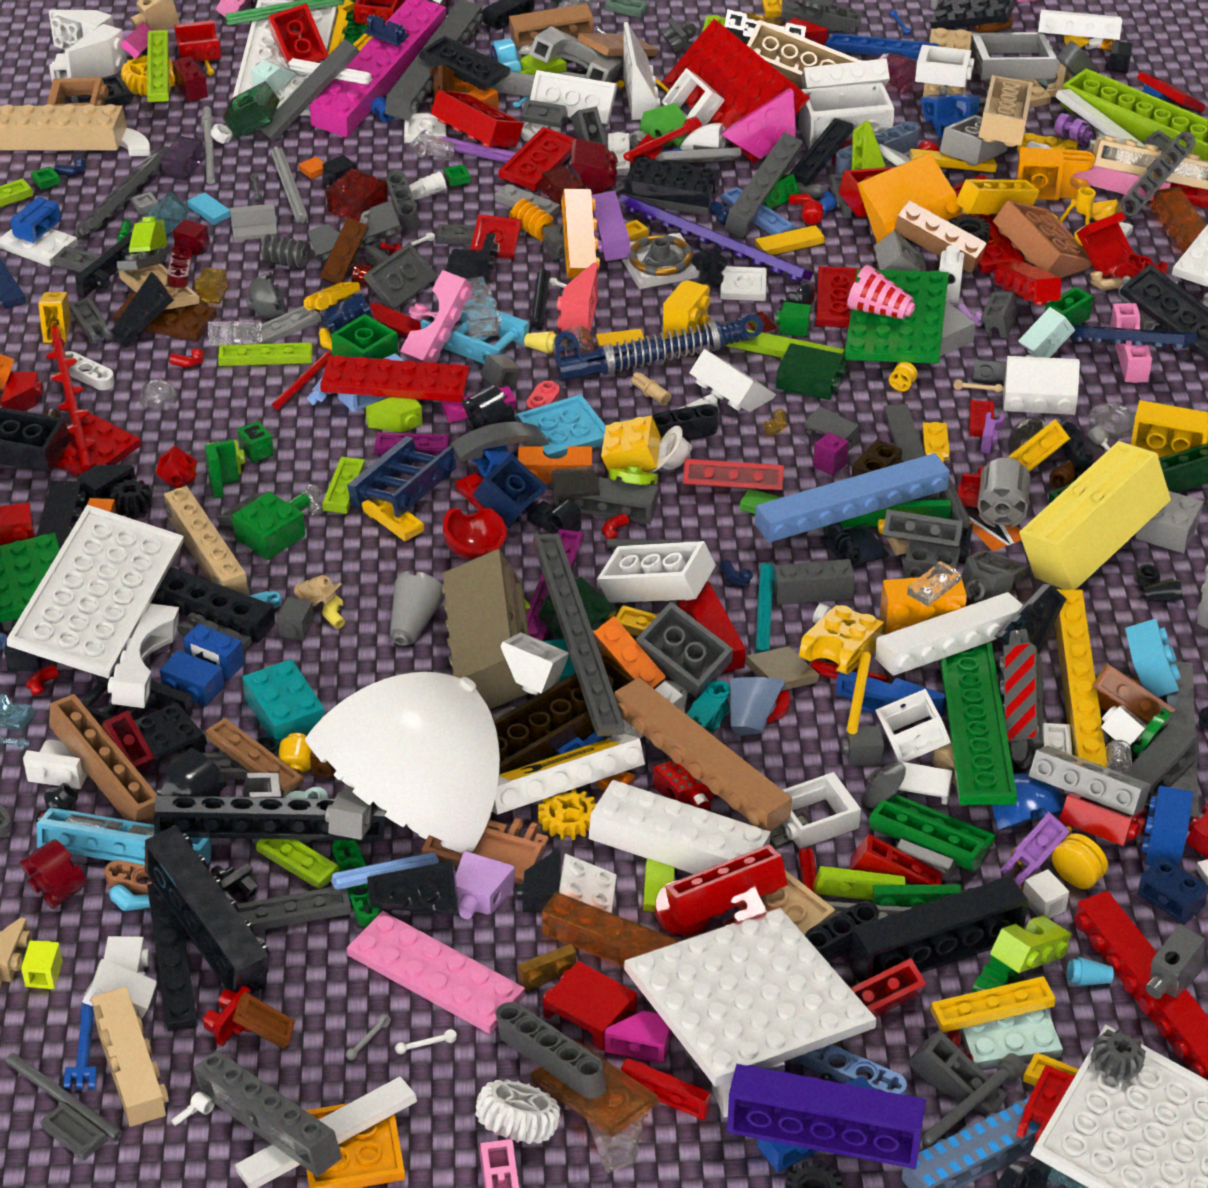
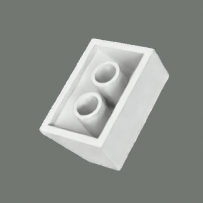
M706 349L703 350L689 372L697 378L695 383L705 389L708 386L711 387L713 395L721 400L726 397L729 399L727 404L738 411L743 408L751 412L776 396L774 392Z
M1007 356L1003 386V411L1075 415L1078 399L1079 359Z
M521 632L503 641L501 644V649L515 682L522 685L524 691L537 695L538 692L543 693L559 682L569 652Z

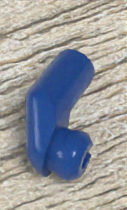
M825 192L822 195V199L818 201L823 205V215H826L827 210H833L836 206V200L831 192Z

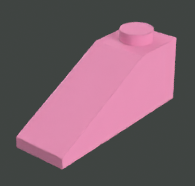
M512 1139L480 1143L479 1153L484 1188H519Z

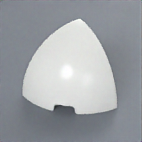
M712 123L697 128L685 138L680 149L685 151L724 148L726 138L721 134L725 130L723 123Z

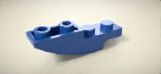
M852 671L849 675L841 672L838 673L836 694L850 699L853 698L856 672ZM867 677L861 710L877 714L876 709L926 689L937 712L942 717L946 695L895 678L893 683L889 684Z

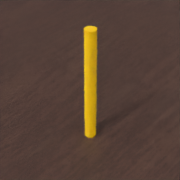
M862 652L860 655L847 725V732L850 734H856L858 731L871 654L868 652Z

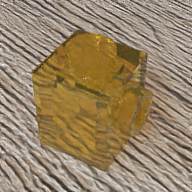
M204 268L199 278L194 282V291L199 295V302L220 304L228 290L226 270Z

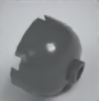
M272 272L255 278L249 286V296L246 297L249 309H254L257 315L264 319H274L286 314L281 309L286 308L280 287L278 284L274 285L271 280L275 278Z

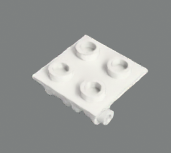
M565 854L558 892V908L562 913L569 914L578 906L610 919L617 874Z

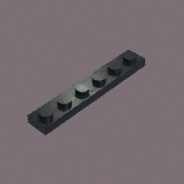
M148 884L147 888L167 1030L173 1031L198 1026L184 928L155 886Z

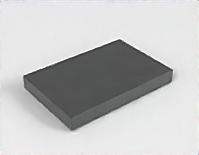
M409 242L368 271L363 278L388 308L395 310L435 281L438 276Z

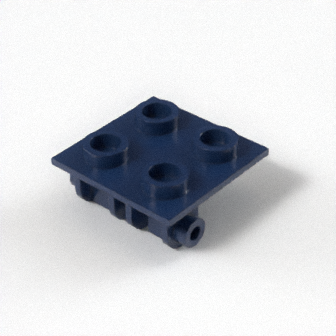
M361 293L320 312L330 334L364 314L374 319L371 309Z

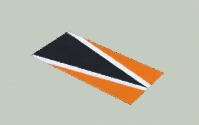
M964 506L971 519L969 524H973L972 531L992 551L1022 540L1019 534L1021 529L1017 525L1011 528V524H996V527H992L979 517L978 508Z

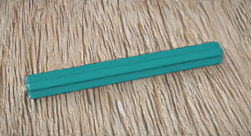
M762 563L760 565L755 654L770 651L774 567L771 563Z

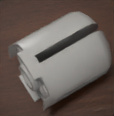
M997 458L992 460L982 470L977 506L979 517L992 527H996V524H1011L1012 528L1026 518L1031 478L1028 469L1023 464L1020 465L1018 460L1013 458Z

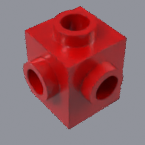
M174 445L159 458L156 475L176 489L182 488L186 484H191L196 478L197 461Z

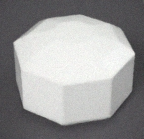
M214 124L211 129V136L219 143H229L232 131L223 124Z

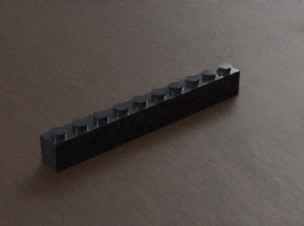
M51 481L36 537L55 533L59 549L62 548L81 516L83 506L87 505V492L83 491L81 481ZM14 619L12 621L9 634L11 633L18 619ZM6 642L4 654L8 671H39L42 661H46V658L9 647Z

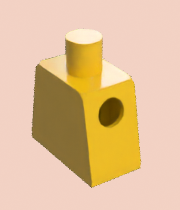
M45 292L38 303L43 343H52L50 328L55 324H58L64 343H66L71 323L68 293Z

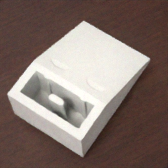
M49 10L54 46L67 50L102 24L114 27L112 15L97 10Z

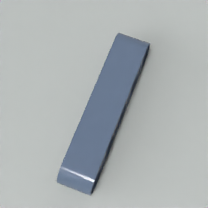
M906 121L877 133L875 137L878 146L882 144L902 154L910 151V149H915L918 146L920 126L916 122ZM853 144L837 151L835 162L836 175H843L844 171L852 169Z

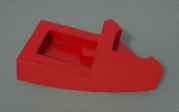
M983 466L979 467L978 471L974 474H962L961 483L958 484V495L966 507L978 508L980 478Z

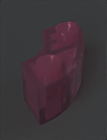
M885 53L871 59H887L890 78L887 84L896 87L901 93L917 83L915 82L917 62L899 54Z

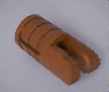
M1010 16L1009 22L974 25L973 28L978 33H996L1011 28L1013 19Z

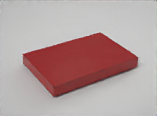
M1140 72L1137 76L1138 80L1181 105L1202 113L1206 108V104L1160 78L1144 72Z

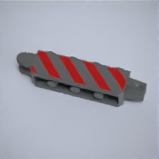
M1021 629L1011 631L1009 645L1003 646L1004 656L1000 657L1001 671L1004 672V680L1000 681L1002 696H1004L1002 708L1009 750L1019 770L1026 771L1031 769L1033 752L1044 746L1042 658L1038 654L1036 646L1030 642L1028 631Z

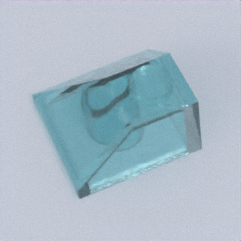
M169 192L146 212L143 217L156 216V220L164 219L165 231L168 234L184 219H189L187 215L190 208L172 192Z

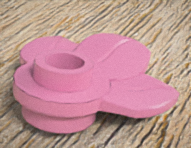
M415 303V306H410L408 312L411 318L421 321H427L428 317L436 318L438 312L429 311L428 306Z

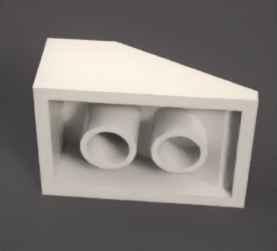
M102 24L65 50L68 77L103 78L118 73L123 68V64L127 63L126 52L121 47V43L124 41L123 30Z

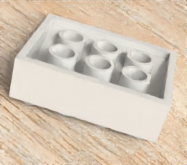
M624 22L623 77L631 119L639 120L642 119L645 111L660 107V98H658V88L656 87L655 76H653V65H649L648 57L629 23Z

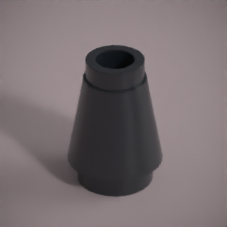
M1170 578L1150 584L1149 586H1143L1145 601L1176 603V601L1182 600L1180 580Z

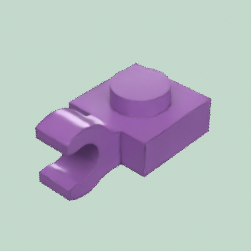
M991 412L986 414L980 452L990 454L992 444L997 445L998 430L1003 427L1004 415L1001 414L998 420L991 419Z

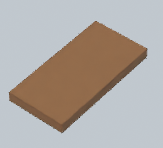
M579 33L577 39L579 42L603 55L623 56L624 34ZM638 39L647 56H657L658 48Z

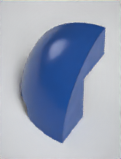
M946 94L944 96L931 95L921 97V106L925 120L933 125L936 129L935 134L941 139L943 138L945 127L977 115L980 95Z
M1019 773L1014 774L1017 792L1016 805H992L998 830H1010L1033 820H1041L1048 812L1053 816L1062 813L1066 800L1055 786L1029 777V774Z

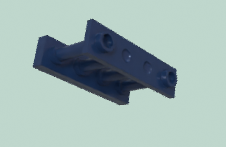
M405 436L347 485L351 505L360 508L362 503L370 498L390 502L393 505L395 517L399 518L457 468L453 447L448 446L438 456L416 451L414 438ZM414 461L427 464L424 468L411 466ZM400 473L413 476L410 480L396 478ZM385 486L399 488L394 493L381 490Z

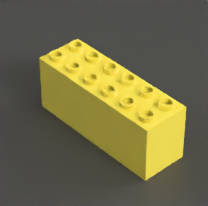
M1118 441L1019 531L1036 579L1062 589L1076 590L1171 501L1157 453Z

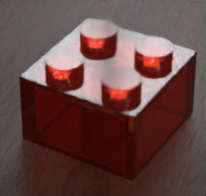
M351 169L326 189L327 209L334 214L360 222L363 212L388 202L387 181Z

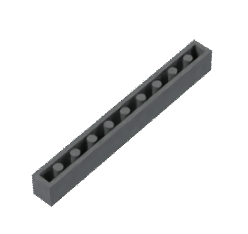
M459 0L423 49L444 35L463 45H467L470 36L475 34L477 26H481L483 22L482 5ZM420 53L387 95L385 114L408 121L413 114L417 113L420 104L425 102L428 93H432L434 75L429 73V68L437 69V67L420 59Z

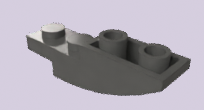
M782 1L780 7V18L791 20L795 17L828 28V32L847 30L861 25V12L853 8L846 9L830 4V7L823 6L819 10L810 6L798 5L795 2Z

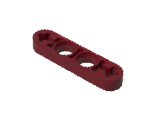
M175 246L172 248L167 273V285L174 288H184L188 285L192 263V248L187 246Z

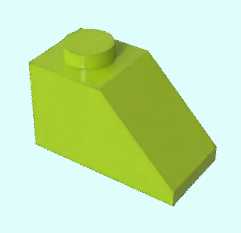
M156 216L142 217L141 222L134 224L129 253L152 251L167 246L164 219L156 220Z
M390 397L365 406L366 421L369 428L402 433L423 425L422 406L416 399Z

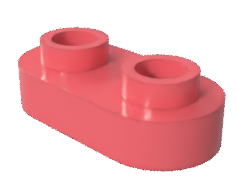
M543 381L538 384L526 401L527 410L557 402L560 397L559 385L552 381Z

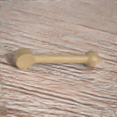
M958 379L954 381L953 385L957 390L964 387L994 390L996 393L1003 391L1001 384H996L995 386L963 383Z

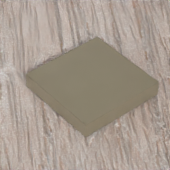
M789 646L746 656L745 664L758 677L783 679L785 681L784 690L817 683L819 679V674L802 658H799V655Z

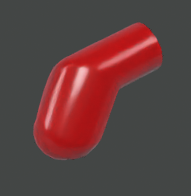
M807 193L790 194L789 196L790 205L803 206L805 202L814 200Z
M623 513L608 519L604 523L601 533L605 535L606 540L618 537L616 530L629 525L628 516Z
M50 665L35 672L30 677L26 686L27 689H30L32 695L37 696L43 693L45 687L42 683L59 676L56 667Z

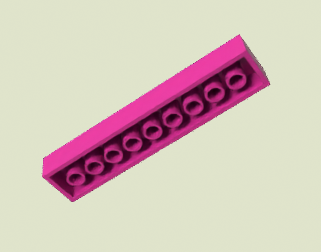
M406 0L388 21L402 25L406 30L405 33L409 34V36L399 46L372 37L345 67L369 72L372 82L364 85L333 79L310 104L311 125L348 138L371 112L372 101L377 97H384L444 21L446 18V7L426 0Z

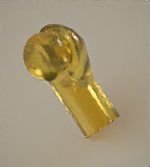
M783 409L775 410L774 419L770 418L769 423L766 420L764 421L763 427L767 434L775 435L787 427L786 412Z

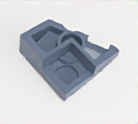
M766 677L730 678L731 728L735 736L763 733L767 725V717L773 713L776 707L775 701L780 691L785 689V681L783 679Z

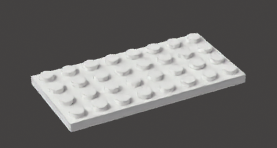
M258 0L256 8L292 1ZM338 6L310 11L327 53ZM268 19L252 21L231 102V112L273 114L310 75L296 72V76L269 98L253 90L251 70L263 60L280 64L289 69L268 27ZM310 104L299 116H310Z
M87 505L9 634L7 646L109 679L121 658L122 651L126 648L128 639L133 636L143 614L146 612L179 552L184 536Z

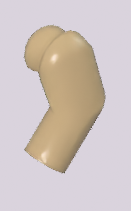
M1101 271L1090 273L1091 285L1104 291L1119 289L1122 285L1123 279L1119 277L1104 279L1102 278L1103 273Z

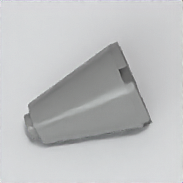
M410 571L399 574L395 581L390 636L398 645L406 646L413 644L444 601L445 595L441 590L442 584L425 573L417 572L415 576L408 575Z

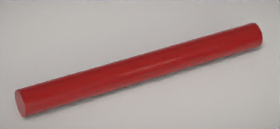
M326 352L272 403L273 408L279 410L326 366L328 357L332 356V354Z

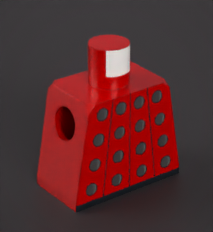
M672 759L653 765V786L664 797L707 811L709 810L713 793L700 780L695 779L684 767L675 763Z

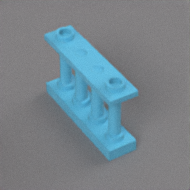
M469 300L465 303L461 311V317L458 320L463 324L455 331L451 330V336L445 342L443 349L484 364L488 354H501V351L511 341L525 345L524 339L526 334L529 333V322ZM422 320L421 329L428 327L431 322ZM472 327L482 330L475 338L465 335ZM492 334L502 337L494 346L484 342Z

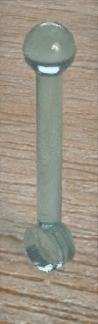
M0 738V743L17 745L22 748H28L29 741L24 739Z

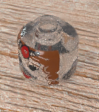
M577 325L566 330L576 336L580 353L594 350V341L587 328ZM563 340L562 345L565 347V352L567 353V349L570 344H566ZM571 352V353H567V355H568V356H571V355H575V353H574V352Z

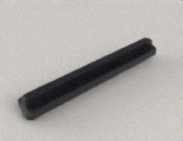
M541 268L537 272L531 316V326L536 327L538 330L541 329L545 322L551 272L545 268Z

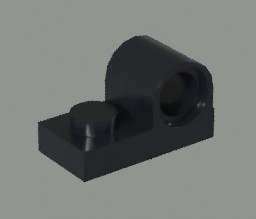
M543 500L527 512L528 521L551 534H557L559 529L577 532L581 529L580 510L570 500L563 501L557 507Z

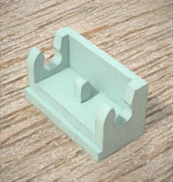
M1049 307L1018 342L1028 349L1027 352L1030 355L1050 358L1075 329L1065 316Z

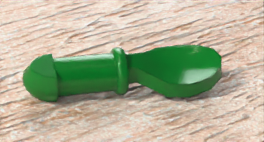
M129 220L122 222L117 243L129 234L132 227Z

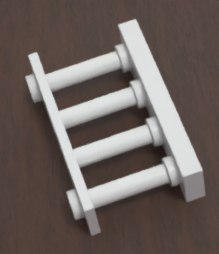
M1041 9L1038 32L1120 40L1122 19L1119 16Z

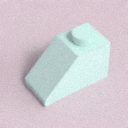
M263 60L251 70L253 90L268 98L296 76V72L267 60Z

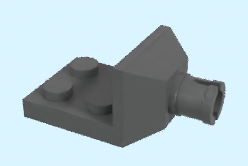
M981 550L967 557L961 576L967 595L966 600L978 603L1006 592L1011 594L1013 583L1028 576L1031 565L987 550Z

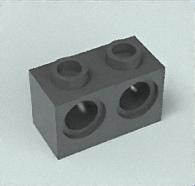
M910 540L905 558L903 579L957 575L960 548Z

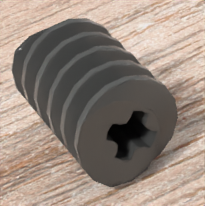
M266 234L262 241L261 253L263 260L267 263L273 262L274 264L289 265L290 267L297 266L303 269L309 263L311 246L310 243H307L304 247L303 240H298L297 243L293 238L287 241L286 237H282L279 240L277 235H274L271 239V235Z

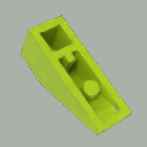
M867 120L853 130L851 170L885 167L871 123Z

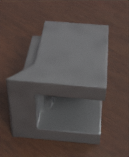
M247 773L242 790L243 797L280 798L279 773Z

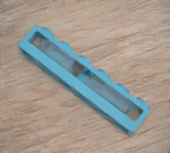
M51 807L37 822V848L56 839L70 854L110 861L121 860L145 865V840L154 836V825ZM190 838L193 850L197 855L201 854L208 865L211 861V838Z

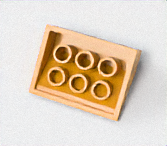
M931 153L857 183L877 244L894 231L897 217L908 201L919 205L946 221L962 214L960 206L955 203L957 200L955 191Z

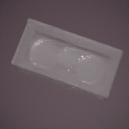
M940 561L908 586L907 595L929 606L961 581V572Z

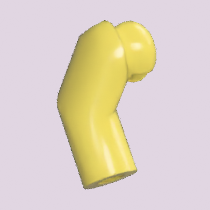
M338 596L324 603L322 610L323 617L335 629H340L345 624V619L337 612L340 610L339 605L343 606V601Z

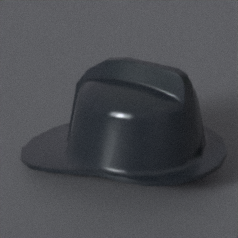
M1034 1160L1031 1163L1024 1161L1012 1162L997 1181L996 1188H1046L1049 1178L1048 1165L1041 1160Z

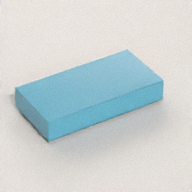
M205 192L187 200L190 209L213 225L231 217L230 209Z

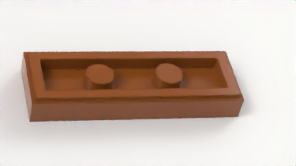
M1108 663L1092 684L1094 688L1119 705H1124L1134 715L1148 724L1155 715L1160 713L1162 708H1166L1172 713L1175 710L1172 706Z

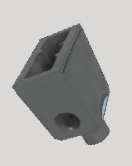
M1179 924L1151 962L1150 982L1145 987L1146 991L1156 999H1160L1164 993L1171 997H1178L1203 969L1205 938Z

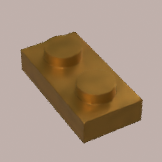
M569 944L518 964V984L525 987V991L560 978L565 970L571 969L576 964L575 949Z

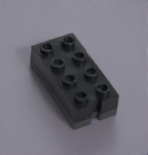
M636 157L625 178V195L655 207L708 216L710 206L719 194L720 170H714L709 167H695L689 164L671 163L666 160H653L647 157Z

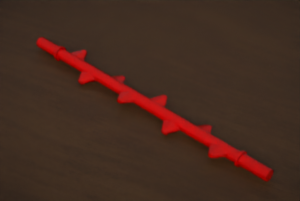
M52 326L50 332L54 350L48 353L46 357L47 359H57L60 372L51 376L52 381L62 382L66 401L58 406V410L69 411L71 425L67 426L68 432L75 437L77 457L80 459L82 471L85 472L92 468L88 448L96 445V441L84 437L81 420L89 415V411L78 410L75 395L83 392V387L72 385L69 368L77 363L76 358H66L64 340L61 337L60 329L58 326Z

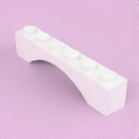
M150 604L132 638H129L127 641L126 651L123 650L121 653L120 664L117 663L115 666L114 677L109 679L108 693H112V704L145 708L150 696L151 671L145 666L143 661L153 651L173 643L178 632L179 607Z

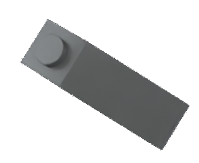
M938 1031L922 1042L907 1062L929 1085L960 1102L989 1079L941 1031ZM998 1087L973 1109L986 1116L995 1113L1007 1094Z

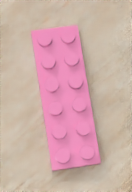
M384 911L347 947V956L488 1034H491L498 1026L495 1014L496 1009L503 1003H519L525 996V987Z

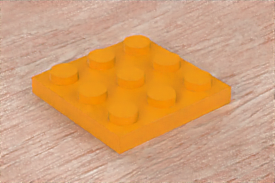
M347 1104L305 1111L319 1120ZM395 1114L338 1144L342 1159L319 1177L307 1170L309 1188H360L405 1180Z

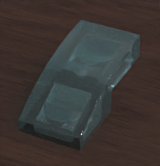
M0 694V727L22 731L35 715L32 705L10 703L6 695Z

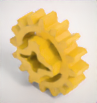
M572 789L571 793L563 792L551 796V798L543 799V804L538 805V823L542 824L543 831L550 830L551 837L560 834V840H564L566 836H570L572 840H575L576 834L585 837L586 830L589 831L591 813L597 805L595 804V798H587V792L585 791L577 794L576 789Z

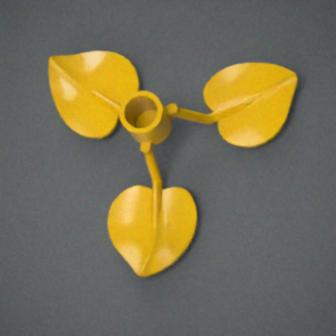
M1081 187L1078 189L1076 199L1071 200V204L1059 221L1062 224L1075 206L1077 212L1086 216V226L1090 224V219L1092 218L1098 221L1116 214L1117 199L1094 203L1095 190L1089 187ZM1076 231L1074 239L1079 245L1083 246L1077 235L1078 231Z

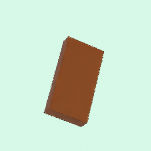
M246 992L240 996L233 1021L282 1049L289 1045L295 1024L294 1019Z

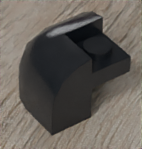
M189 748L165 771L168 777L163 784L162 790L156 791V794L158 796L221 797L220 792L227 786L221 770L211 759L193 748Z

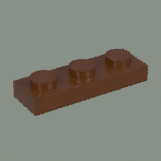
M347 217L320 275L321 280L334 285L345 281L367 234L368 225Z

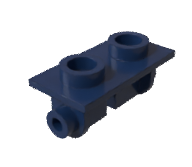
M369 15L366 22L369 26L363 31L365 34L399 46L409 36V34L405 33L406 30L402 25L390 21L385 25V19L376 15Z

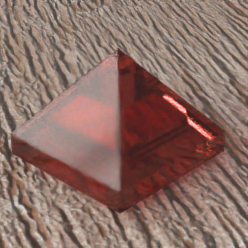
M761 311L755 314L763 321L764 328L762 332L776 329V325L767 313ZM748 323L751 329L755 331L754 325Z

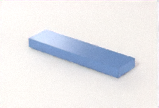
M738 187L721 194V201L732 208L743 190ZM764 204L754 221V224L770 235L795 230L794 224Z

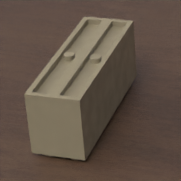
M497 549L444 572L442 590L446 596V602L443 604L448 616L445 623L450 636L447 638V642L451 649V656H449V661L453 668L451 676L458 678L467 677L476 684L475 688L489 710L529 694L522 689V685L515 682L501 649L503 641L520 632L529 636L522 581L500 549Z

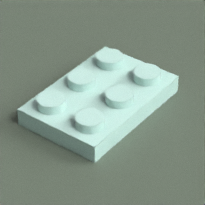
M1047 1008L959 1029L962 1033V1040L967 1054L971 1053L973 1055V1062L980 1069L998 1067L999 1061L1009 1053L1018 1055L1024 1063L1031 1062L1035 1053H1040L1050 1058L1062 1057L1063 1048Z

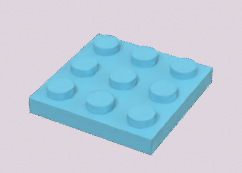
M581 394L516 414L517 422L538 426L547 437L549 445L543 446V453L548 458L559 459L567 454V446H592V448L603 445L606 426Z

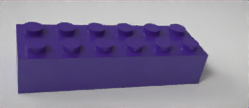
M736 1063L729 1091L727 1133L916 1169L922 1138L926 1099Z

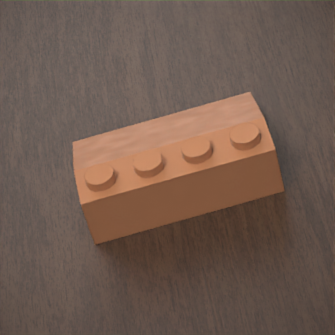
M1008 200L993 220L999 227L998 231L1011 240V245L1024 254V259L1034 264L1037 268L1061 278L1093 268L1084 247L1075 241L1074 236L1048 209Z

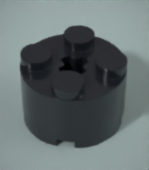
M490 385L462 400V406L468 416L465 422L471 431L491 424L516 422L512 406H506L503 399L507 397L497 386Z

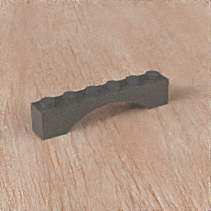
M785 132L782 134L729 210L724 230L741 238L745 237L774 186L784 174L791 170L798 160L803 144L802 140Z

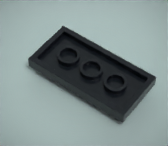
M943 1L938 4L930 21L931 29L1007 22L1017 1Z
M445 35L422 49L419 55L420 59L428 62L430 65L436 67L443 65L454 70V76L484 91H487L510 75V67Z

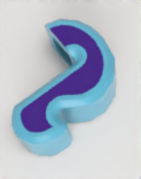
M510 38L494 40L490 46V58L510 67L512 72L518 73L522 71L513 40Z

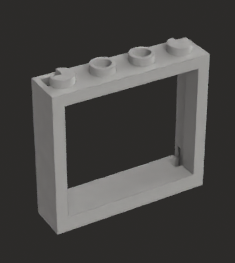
M972 33L971 56L974 58V63L981 80L991 79L992 75L1011 79H1055L1059 60L1056 58V53L1053 52V47L1050 46L1049 39L1046 38L1044 33ZM988 53H1039L1040 57L990 58Z

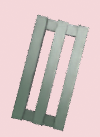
M608 0L605 3V10L641 18L642 14H645L649 9V3L640 0Z

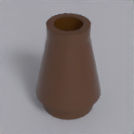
M1070 460L1051 471L1049 479L1054 489L1065 487L1074 480L1077 468L1074 467Z

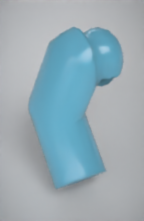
M119 884L113 886L109 892L111 901L123 911L150 908L148 894L133 895L127 888Z

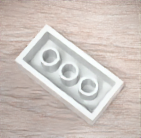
M704 541L618 546L598 576L597 581L609 603L692 600L697 598L716 564Z

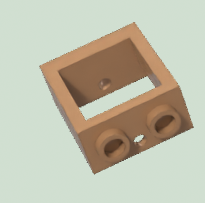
M102 77L53 79L46 105L64 106L68 105L65 104L66 96L92 95L90 103L69 104L74 106H85L88 104L105 106L104 102L105 98L108 97V87L104 85Z

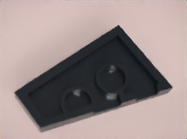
M152 271L111 330L118 343L124 348L174 301L160 279Z
M1067 421L1063 423L1058 422L1070 438L1061 447L1075 468L1087 470L1105 454L1076 425Z
M1043 584L994 637L1003 645H1009L1011 631L1026 629L1029 633L1030 642L1036 646L1037 652L1040 654L1066 598L1051 584Z
M453 861L367 877L369 902L372 908L460 916Z

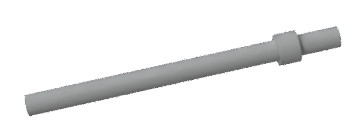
M206 106L203 108L201 125L204 128L206 182L212 185L215 183L213 138L211 136L214 118L211 115V108Z

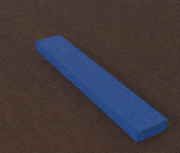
M834 33L824 44L826 47L840 52L917 60L922 45L939 47L937 43Z

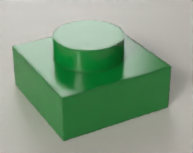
M464 164L443 168L444 177L450 187L471 183L470 174Z
M51 166L31 172L32 181L40 190L49 189L54 185L60 184V177Z

